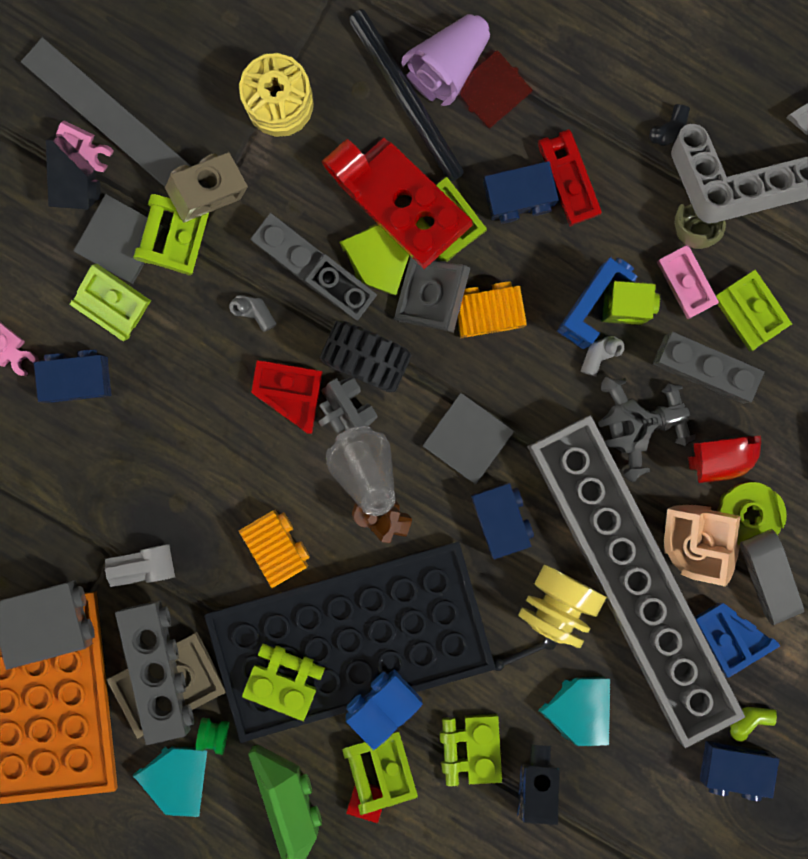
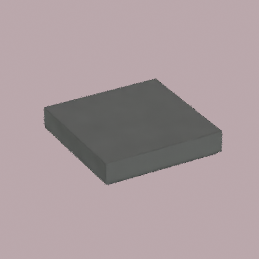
M105 194L74 252L127 282L134 284L145 263L135 260L133 256L135 249L140 247L148 217ZM162 225L159 226L154 246L165 229Z
M410 256L394 320L454 333L471 268L462 264L434 260L427 268L423 269Z
M460 393L423 444V447L476 485L514 431Z

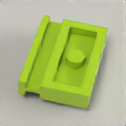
M94 264L90 267L77 290V295L69 305L122 341H126L129 339L130 333L138 324L151 300L100 265Z
M756 269L716 295L719 301L718 306L749 352L792 325V322Z

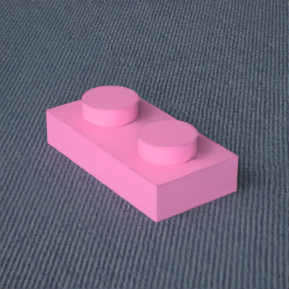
M684 246L657 261L687 319L719 303L690 247Z

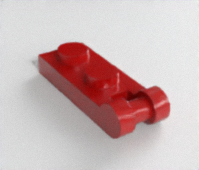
M570 129L559 132V136L549 140L546 137L538 140L542 157L545 162L550 161L556 191L569 226L601 215L600 205ZM564 148L567 156L557 159L555 151Z

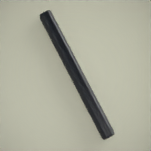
M357 10L349 17L351 25L445 177H448L451 182L457 180L464 173L461 165L365 10Z

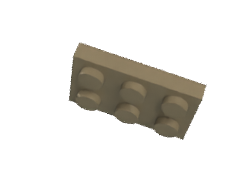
M196 632L178 641L179 658L175 662L178 673L182 672L186 681V692H183L185 705H190L193 710L226 693L224 683L198 633ZM151 663L149 667L151 675L158 679L163 678L165 674L164 668L158 663ZM127 668L110 677L107 681L138 739L144 735ZM159 696L157 698V705L161 710H172V702L168 697Z

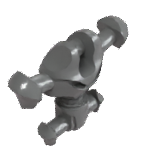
M605 377L601 383V391H609L615 405L611 407L603 419L598 421L599 427L607 425L610 427L612 439L604 441L607 447L616 448L622 453H628L629 468L623 471V475L627 480L633 483L639 476L650 472V468H643L642 451H647L649 439L654 430L660 429L665 432L674 425L677 435L675 443L686 446L689 442L695 440V434L690 435L687 424L689 421L688 417L690 416L689 409L685 407L684 403L682 404L679 390L683 389L682 385L668 383L662 392L666 393L669 407L657 406L655 411L649 412L640 407L633 398L627 399L621 386L627 382L626 378L611 379Z

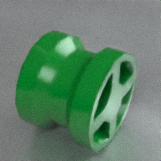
M202 717L197 734L196 751L203 752L206 749H210L215 754L223 755L228 736L229 722L222 720L220 723H215L210 718Z

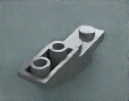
M269 213L250 238L253 243L273 257L275 261L356 321L359 320L377 296L375 292L326 254L316 249L272 213Z

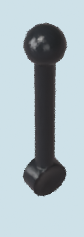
M545 637L540 644L504 659L496 658L493 660L496 668L495 671H501L504 665L545 648L553 650L557 643Z

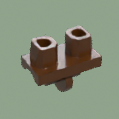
M370 488V498L358 501L353 507V520L363 528L369 527L381 542L391 543L393 535L405 537L408 535L412 518L407 513H401L400 505L397 501L389 500L379 489Z

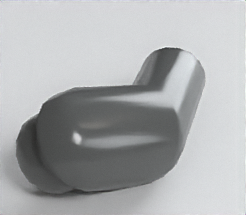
M239 295L229 304L230 312L233 315L255 318L262 332H266L277 325L264 301L260 298Z

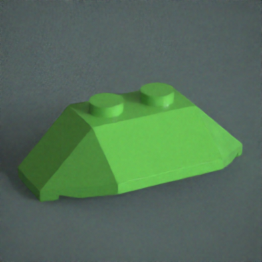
M260 745L252 746L248 755L281 859H306L317 838L318 826L322 825L317 805L312 807L308 794L312 793L309 777L307 774L302 775L299 765Z

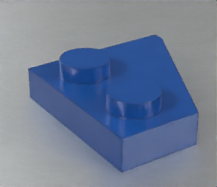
M717 603L694 617L725 678L731 677L780 647L775 639L767 637L756 629L755 625L739 617L734 610L724 603Z

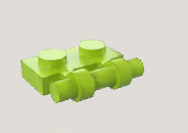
M262 644L258 656L270 660L268 668L258 664L254 665L242 697L304 722L317 690L316 687L306 684L305 681L307 676L321 680L325 668L314 664V660L304 656V659L286 653V649L278 645L274 648ZM283 665L298 671L296 679L278 673L279 666Z
M498 714L465 716V729H456L454 717L442 718L443 731H440V743L444 744V761L441 762L442 773H445L446 786H458V773L468 771L469 785L502 783ZM458 742H466L467 758L458 759L457 757Z

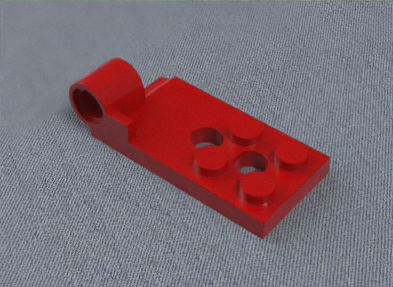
M385 138L379 141L365 155L350 140L346 139L322 160L323 166L336 180L337 184L423 269L427 268L473 226L472 219L392 142ZM401 195L412 197V202L405 208L395 206V201ZM425 216L432 217L435 221L431 228L422 230L417 227V222L420 218Z

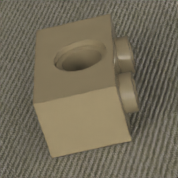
M229 152L220 156L211 154L203 158L200 164L192 167L182 165L174 169L170 173L165 186V190L183 223L241 200L248 188ZM198 181L207 182L211 188L202 187Z

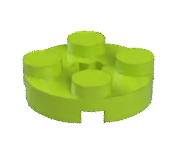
M744 482L733 486L721 496L717 511L740 516L738 545H740V542L770 529H773L778 535L781 528H784L787 517L786 507L781 496L770 487L757 482ZM752 506L753 510H759L760 516L755 518L754 524H750L749 520L744 519V513L747 512V507Z

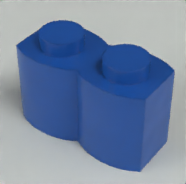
M395 670L389 674L382 672L370 685L373 689L364 697L361 695L356 696L346 707L348 711L346 722L373 750L384 743L399 726L405 723L423 705L422 698Z

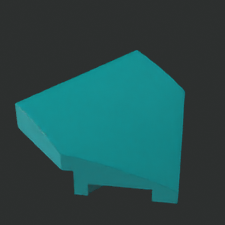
M585 677L574 678L572 681L565 679L561 690L549 704L545 703L539 709V712L551 721L562 733L561 735L564 739L571 741L576 746L609 745L610 678Z
M165 746L161 750V754L146 767L140 768L133 774L134 778L165 815L199 817L207 750L202 752L196 751V747L175 746L167 749Z

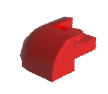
M746 436L693 443L695 456L688 457L690 470H697L698 483L730 480L743 476L755 466L759 459L761 436Z

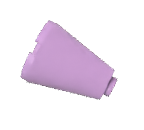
M467 14L409 50L403 56L402 66L407 63L410 72L406 76L417 91L432 102L438 98L444 101L441 104L442 106L450 105L458 96L490 39L489 25L482 17Z

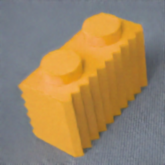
M501 282L493 284L490 291L479 292V287L466 288L457 318L460 338L524 328L527 323L520 286L512 287L511 282Z
M276 509L238 530L271 588L308 567L306 560L310 558L301 541L295 543L289 532L293 530V526L284 512L278 514Z

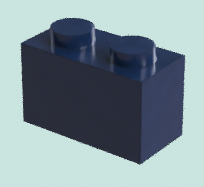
M550 161L488 175L483 180L492 221L500 219L501 223L513 222L520 219L519 214L532 212L533 216L543 215L551 212V207L555 206L559 200Z
M97 350L78 351L76 358L65 359L64 354L44 355V361L34 362L38 402L53 403L112 396L108 357L97 355Z
M505 483L471 495L493 560L532 547L529 539L534 538V533L529 519L522 520L519 507L524 506L517 487L512 489L510 483Z
M706 741L700 781L709 788L708 791L716 795L728 796L729 792L741 793L742 798L752 801H761L762 797L773 799L779 758L771 751Z

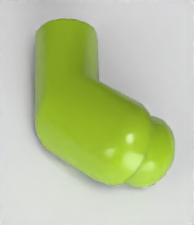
M756 707L743 708L742 712L745 718L730 725V734L733 739L744 741L757 725L775 726L777 720L776 710Z

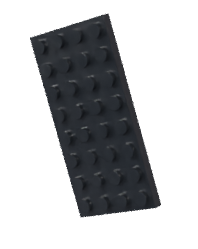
M459 541L212 611L204 615L240 743L348 712L346 707L356 696L361 695L364 697L373 689L370 686L371 683L382 672L389 674L395 670L415 692L496 670ZM262 644L274 648L278 645L285 648L286 653L304 659V656L314 660V664L325 668L321 680L307 676L305 681L306 684L316 687L317 690L304 722L242 697L254 665L258 664L268 668L270 660L258 656ZM280 665L277 671L293 679H296L298 671Z

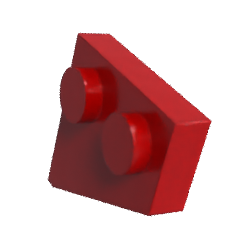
M257 360L251 393L304 432L312 434L323 372Z

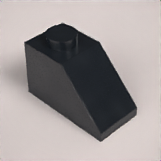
M54 134L46 140L48 207L89 209L96 203V200H99L101 192L100 181L95 179V169L62 134Z

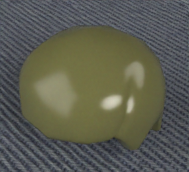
M681 204L675 216L674 227L678 239L684 245L693 249H703L716 244L722 239L726 229V221L716 223L703 222L696 215L692 204L687 206Z

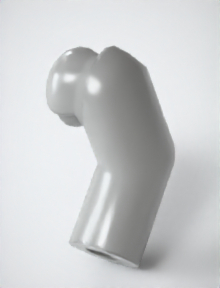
M607 336L593 342L588 348L581 372L596 377L601 361L614 356H620L625 348L623 341L615 336Z

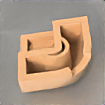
M676 505L668 508L664 535L665 554L668 553L673 565L682 572L681 575L697 581L726 586L732 578L738 559L740 545H737L740 516L712 511L711 507L700 505Z

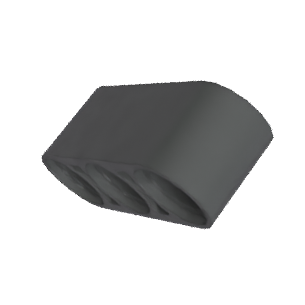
M770 529L740 542L741 551L760 605L769 623L773 626L803 613L804 607L783 545L776 532Z

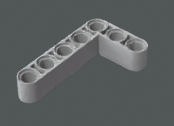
M697 124L683 126L672 147V159L698 218L703 222L716 223L808 199V157L726 177L711 139L702 126Z

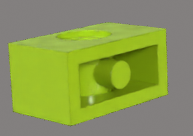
M614 281L604 290L602 322L642 325L653 319V314L658 313L660 305V295L655 293V284Z

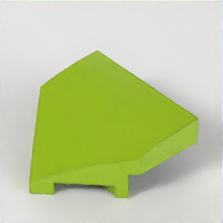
M374 224L370 228L340 241V245L343 251H346L355 271V278L361 280L366 286L390 295L397 294L409 254L379 224Z

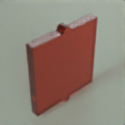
M497 50L469 74L459 95L469 105V111L475 112L484 124L491 129L531 94L533 90L518 74V68L512 67Z

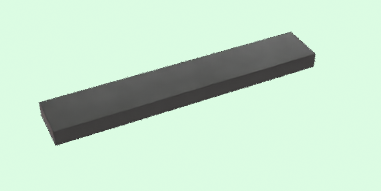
M43 37L21 61L23 65L164 187L168 182L170 173L174 169L182 165L191 167V165Z

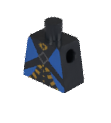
M531 744L530 764H521L518 818L523 823L558 825L560 771L558 767L550 765L551 746ZM541 774L544 775V784L540 787H535V777Z

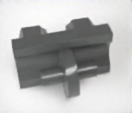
M354 377L338 381L336 378L321 390L327 400L319 405L325 414V417L318 421L321 427L330 423L336 433L345 429L350 439L353 440L367 431V427L377 418L376 412L368 403L356 410L350 401L351 398L361 392Z

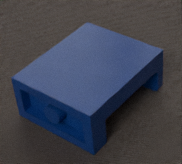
M609 258L600 266L557 329V332L582 349L592 345L600 333L583 322L609 282H635L638 276L632 273L634 268L620 258L616 260Z

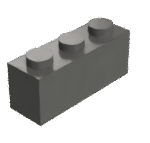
M670 332L664 336L652 363L655 367L741 404L753 401L765 371L675 332Z

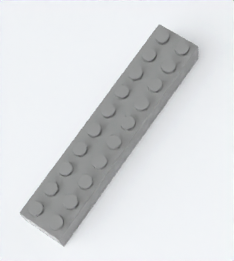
M586 416L527 446L602 594L606 596L605 600L676 739L684 748H687L745 718L592 417Z

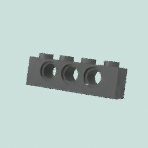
M161 600L123 608L115 612L145 744L150 745L186 736L191 730L190 725L194 724V716L191 706L185 705L183 692H186V681L182 672L178 673L175 662L179 658V652L175 639L170 640L168 627L171 626L168 607H163ZM144 630H151L155 633L157 637L155 646H148L143 642L142 633ZM151 663H158L164 668L165 674L163 678L158 679L151 675L149 670ZM159 696L168 697L172 702V710H161L157 705V698Z

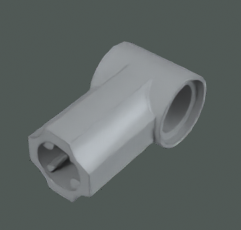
M169 544L141 549L138 553L105 559V573L110 587L146 580V583L175 577Z

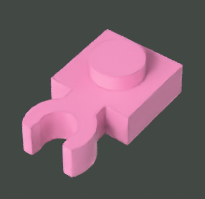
M62 121L56 134H62L96 171L104 172L107 169V165L99 162L97 155L98 153H103L110 157L114 150L107 145L95 146L91 144L94 138L93 134L66 121Z
M0 322V366L5 367L10 361L12 369L16 374L27 376V371L21 367L22 360L28 358L34 363L38 362L39 359L31 352L21 351L20 347L25 341Z

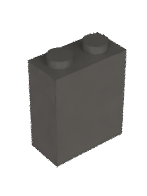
M76 580L0 600V649L6 670L83 650L93 644L92 639L95 637L92 621L86 619L83 608L86 605L85 593L81 586H77Z

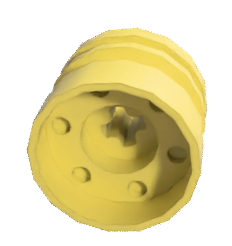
M273 53L264 54L256 58L246 67L239 83L240 99L253 125L263 133L275 137L290 136L301 130L310 120L314 107L309 78L302 65L292 57ZM275 86H280L281 91L277 92L276 97H271L270 92L274 91Z
M544 564L534 584L546 595L543 599L528 595L526 601L537 607L538 610L535 613L522 607L518 616L527 621L532 629L560 644L564 643L581 648L584 639L574 634L572 630L576 628L588 633L590 627L580 620L579 617L581 613L597 617L606 596Z

